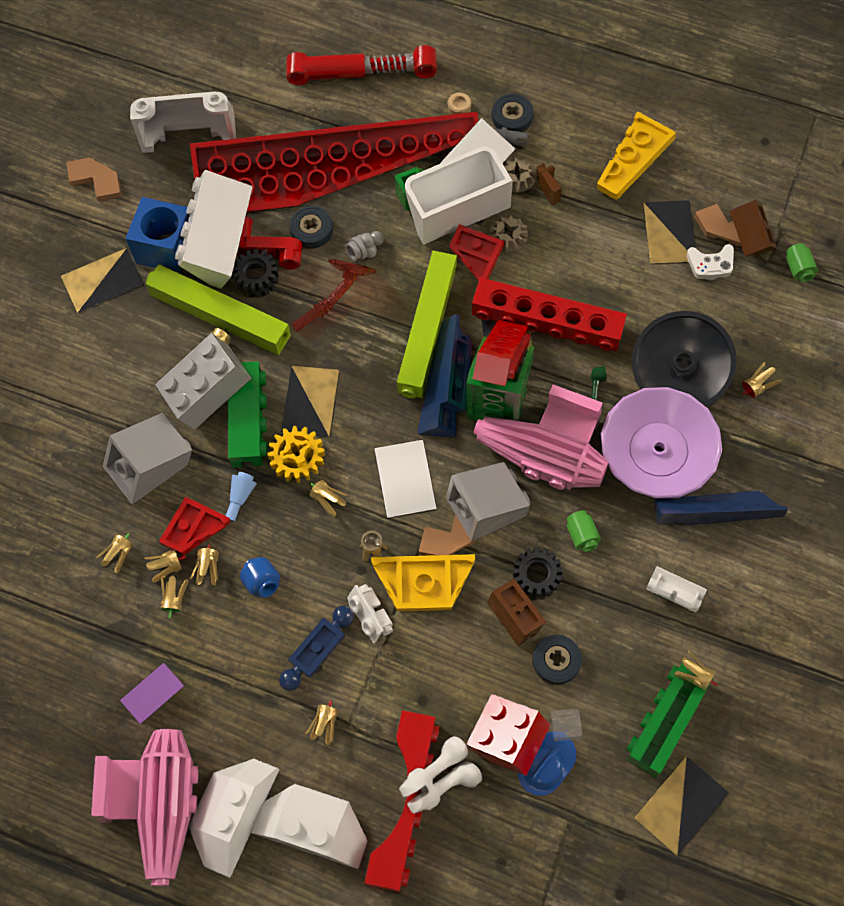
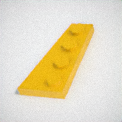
M637 111L633 124L628 127L624 140L616 149L614 158L609 161L600 177L597 189L618 200L676 139V132Z

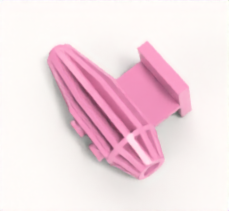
M556 385L551 387L549 402L539 424L485 416L483 420L479 419L474 429L477 441L520 467L521 472H524L526 477L533 480H539L540 478L548 481L550 486L559 490L564 488L571 490V487H600L608 468L609 462L589 444L594 429L597 430L600 422L602 402Z
M155 730L140 760H111L108 756H95L91 816L100 823H112V820H137L145 879L151 880V886H169V880H175L189 821H191V813H196L197 795H192L193 784L198 783V766H194L183 733L179 730Z

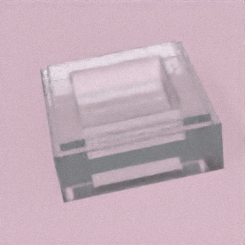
M579 709L550 712L554 741L582 739Z

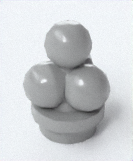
M374 231L371 234H360L357 237L351 238L349 243L345 245L346 252L353 261L373 258L377 252L376 246L383 243L384 236L379 231Z

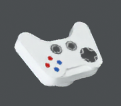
M725 245L722 251L716 254H702L694 247L689 248L687 259L694 276L698 279L707 280L730 276L733 270L734 248L732 245Z

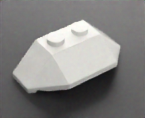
M251 759L213 773L197 807V811L189 824V829L204 867L229 878L231 877L261 807L277 776L278 768L256 759Z
M296 784L263 803L251 831V834L355 869H359L368 842L348 801Z

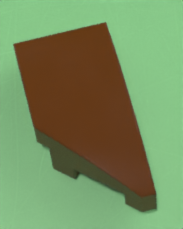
M542 163L536 167L538 181L543 193L553 206L560 202L562 188L554 179L555 167L553 165L546 167Z

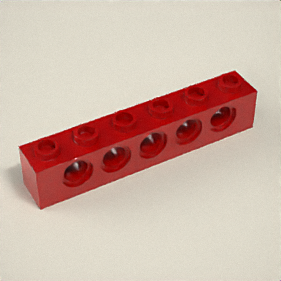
M481 277L472 301V315L481 320H501L528 326L527 331L542 332L549 334L553 338H566L581 345L590 344L598 346L605 351H618L627 316L626 313ZM495 303H503L504 305L496 306ZM524 308L527 309L528 312H520L519 309ZM548 314L553 316V318H545L543 315ZM572 320L577 322L578 324L572 325L569 324L568 321ZM592 327H600L602 330L596 331Z
M498 320L478 351L473 379L502 386L506 385L509 378L513 379L529 346L531 334H526L528 326Z

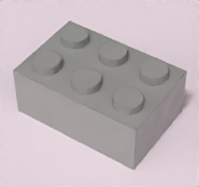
M211 333L155 385L177 419L196 429L244 386L251 377L231 348Z

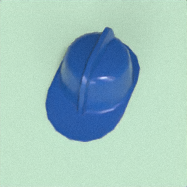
M548 732L527 775L518 773L520 784L526 791L534 795H547L559 787L576 761V749L573 742L566 735L559 732Z

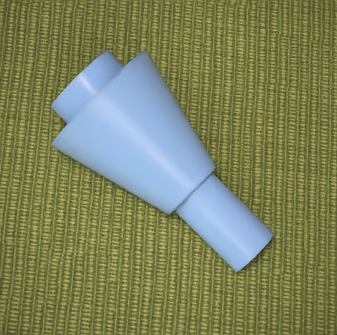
M239 472L238 476L232 475L230 505L226 516L231 521H235L240 506L243 505L257 485L253 481V476L243 472Z

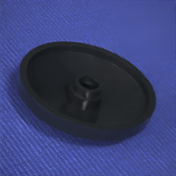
M693 311L671 312L652 321L639 335L632 353L633 376L640 390L643 388H672L690 394L707 408L719 401L728 391L734 379L737 364L736 350L728 332L711 317Z

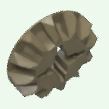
M515 157L511 161L506 159L503 166L512 179V192L529 190L535 184L537 177L534 165L528 163L526 158L518 160ZM516 169L521 173L519 181H517V177L514 174Z
M511 215L507 218L500 216L499 220L492 222L489 236L504 241L505 244L502 251H515L521 248L527 241V225H524L520 218L515 219ZM505 227L508 228L509 231H513L512 239L510 236H508V234H504Z

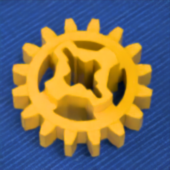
M293 426L290 433L287 429H283L284 435L282 437L277 434L274 436L277 443H269L271 452L267 454L269 460H271V469H276L278 477L285 474L287 482L292 477H295L296 482L300 483L302 476L310 480L309 473L318 474L317 465H324L321 458L325 456L324 448H321L323 446L322 440L317 439L315 432L308 435L307 427L298 432L297 427Z

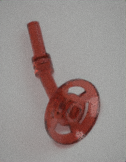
M328 259V263L343 272L342 278L344 280L327 299L323 298L322 302L318 301V305L314 304L313 309L291 324L292 328L298 332L317 317H323L324 314L328 313V310L332 311V307L353 285L354 281H357L358 276L372 275L377 270L346 261Z

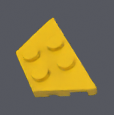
M475 554L371 557V562L397 612L452 610L475 563Z

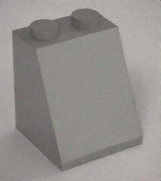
M160 413L110 435L103 468L130 503L133 504L186 467L192 449L189 442L178 433L174 423L169 421L163 413Z
M504 462L451 476L446 500L471 541L526 517L530 508V499L525 491L520 490L515 473L511 469L508 470Z

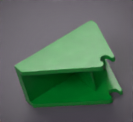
M483 336L478 351L480 350L481 346L483 345L487 337ZM529 346L523 365L518 366L514 378H509L505 386L473 379L477 351L467 379V419L478 421L488 416L520 421L534 355V346Z

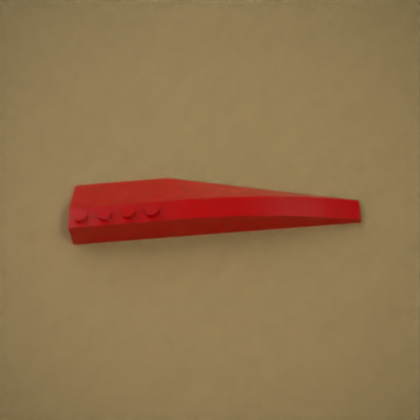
M470 112L191 143L194 179L196 177L200 178L204 170L252 186L247 212L294 207L458 145L478 123V113Z

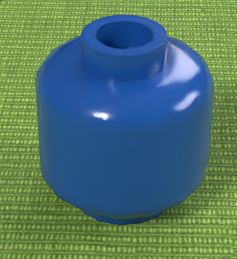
M258 557L252 558L244 564L240 573V580L254 597H269L278 589L280 574L267 558Z

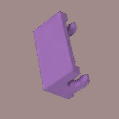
M163 663L120 701L137 721L142 724L159 707L181 690L184 685Z

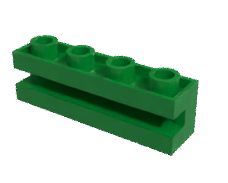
M259 361L241 362L251 379L228 399V459L232 468L242 467V462H251L252 466H263V457L267 456V442L263 441V433H267V419L262 416V409H267L266 394H262V386L267 385L266 371L261 370Z
M683 662L680 667L674 664L666 678L671 683L667 690L660 689L653 701L658 706L653 714L650 712L646 713L640 724V727L644 729L639 738L633 736L626 749L630 753L626 761L655 778L661 773L709 687L708 685L703 690L692 682L676 677L674 673L677 671L698 677L686 668Z

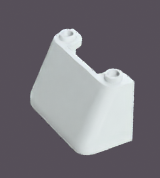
M221 92L141 98L134 101L130 108V119L142 153L154 152L155 143L159 140L165 141V131L211 127L212 137L218 135L223 140L236 139L234 110L227 97Z

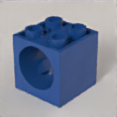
M145 197L141 198L125 238L136 264L156 268L159 264L182 274L184 268L178 265L179 260L175 259L179 244L183 245L184 237L181 236V231L184 223L188 222L190 217L189 214H186L187 207ZM174 233L172 236L166 239L155 240L158 236L162 234Z

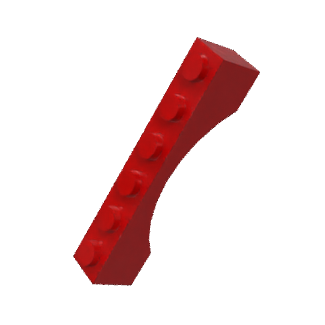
M402 710L396 741L403 754L407 775L409 776V773L416 768L424 770L433 763L434 754L429 752L431 743H437L440 726H435L436 720L433 716ZM421 789L407 796L402 815L394 830L371 853L365 878L366 886L396 893L401 892L402 886L407 887L410 876V869H406L407 858H413L416 847V840L412 839L414 827H420L422 811L412 813L407 804L422 793Z

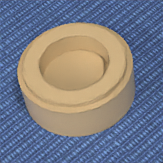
M455 93L449 97L448 111L450 114L470 112L471 99L468 95Z

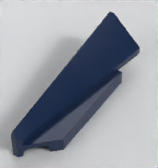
M457 314L444 319L441 323L417 433L420 435L455 437L456 412L466 411L467 379L470 371L472 341L469 335L463 336L459 328L460 316Z
M759 490L680 497V499L654 498L658 525L682 523L683 526L777 518L784 517L788 511L786 506L777 504Z

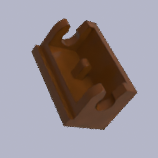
M753 200L730 210L746 257L751 255L752 257H757L777 249L762 203Z
M515 579L492 591L487 601L488 606L518 647L525 643L530 635L533 634L535 636L538 634L542 626L546 624L542 615Z

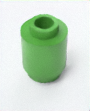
M802 243L791 246L786 251V260L794 280L801 282L812 280L818 272V268L810 249Z
M584 510L568 516L567 529L576 550L590 552L596 549L601 538L592 517Z

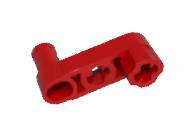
M245 217L236 256L239 257L242 253L245 257L248 250H250L251 254H254V249H258L259 254L264 250L267 252V256L271 254L273 259H279V266L287 270H295L300 267L302 242L299 239L292 237L251 236L253 221L251 218Z

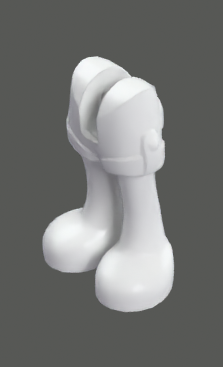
M451 737L446 740L439 758L424 770L416 768L410 772L406 781L400 786L399 790L403 797L409 796L419 789L422 791L421 794L407 804L412 813L431 810L438 805L440 796L455 785L475 787L481 782L482 776L478 767L471 762H462L433 784V779L439 773L467 757V746L460 738Z

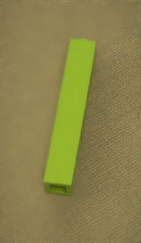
M432 251L397 380V391L404 397L423 398L441 323L457 269V255Z
M159 264L154 271L149 273L146 279V286L150 296L278 356L291 336L287 323Z

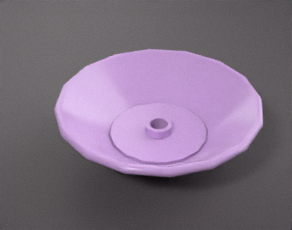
M668 387L643 388L623 397L608 413L601 432L603 457L609 462L608 466L613 475L632 491L655 499L680 498L700 489L716 472L723 451L720 428L709 409L690 394ZM659 446L663 448V451L658 452L655 450V447Z

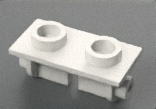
M658 566L646 588L651 593L664 597L695 613L698 611L707 589Z
M367 584L361 587L355 585L347 597L349 606L361 621L364 633L375 643L382 633L386 636L393 631V623L384 608L376 612L374 611V608L379 607L381 603L372 587H368Z

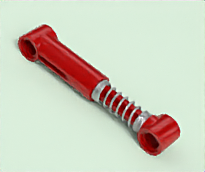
M429 45L418 46L412 54L406 53L404 56L399 54L398 57H395L393 54L392 57H388V55L382 57L380 55L379 58L375 56L370 58L369 55L365 56L364 53L307 56L301 52H294L286 57V79L290 84L297 86L304 85L309 80L366 77V74H373L374 71L378 74L380 71H383L385 74L386 71L392 73L395 70L398 73L399 70H402L404 73L407 70V72L413 71L417 77L424 79L431 78L437 74L436 50Z

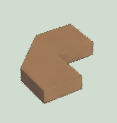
M90 157L66 162L71 186L94 182L98 201L122 197L117 172Z
M718 204L695 212L694 218L705 236L713 239L717 237L729 241V244L741 246L734 222L728 223Z
M455 514L451 532L428 527L424 528L419 554L424 556L454 555L457 551L477 542V540H470Z

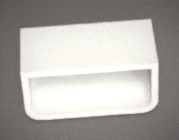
M479 147L410 176L406 180L405 193L417 234L423 245L455 232L459 224L466 227L511 208L512 179L492 148Z
M204 170L200 178H195L192 191L196 192L194 200L190 199L186 214L190 215L189 221L184 223L181 231V236L184 237L183 245L179 244L175 259L179 260L178 265L211 286L220 289L224 286L232 275L252 186Z

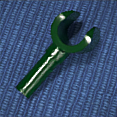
M604 366L594 367L590 374L592 382L591 399L596 401L599 381H606V368Z

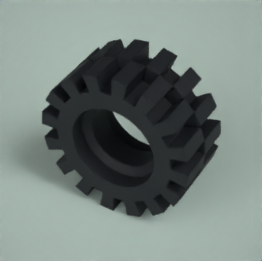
M254 249V254H251L250 250L246 251L247 256L245 257L241 253L239 260L235 259V266L233 267V277L238 290L241 289L244 295L248 292L249 297L252 298L254 293L257 294V298L262 297V292L265 295L270 294L269 288L273 291L276 288L275 284H278L279 281L278 269L271 254L267 256V252L264 250L259 254L258 249ZM253 268L265 270L264 276L259 279H249L246 274Z
M534 547V551H530L529 548L525 550V554L521 553L518 556V560L514 563L513 579L517 581L527 596H531L532 600H536V597H540V600L545 599L546 595L552 596L554 591H557L561 582V562L559 559H555L556 555L553 552L549 554L546 548L543 551H539V547ZM532 565H541L547 570L548 577L543 582H533L527 576L528 568Z

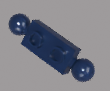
M347 606L337 607L332 614L333 621L331 623L323 617L290 656L288 661L294 667L284 670L279 676V684L284 690L293 691L300 686L302 674L311 678L345 638V634L339 629L352 624L354 613L351 608Z

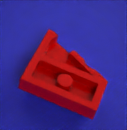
M459 224L449 247L479 281L480 277L490 278L505 243L503 240Z
M185 497L161 536L159 543L184 556L227 527L231 520L229 517Z

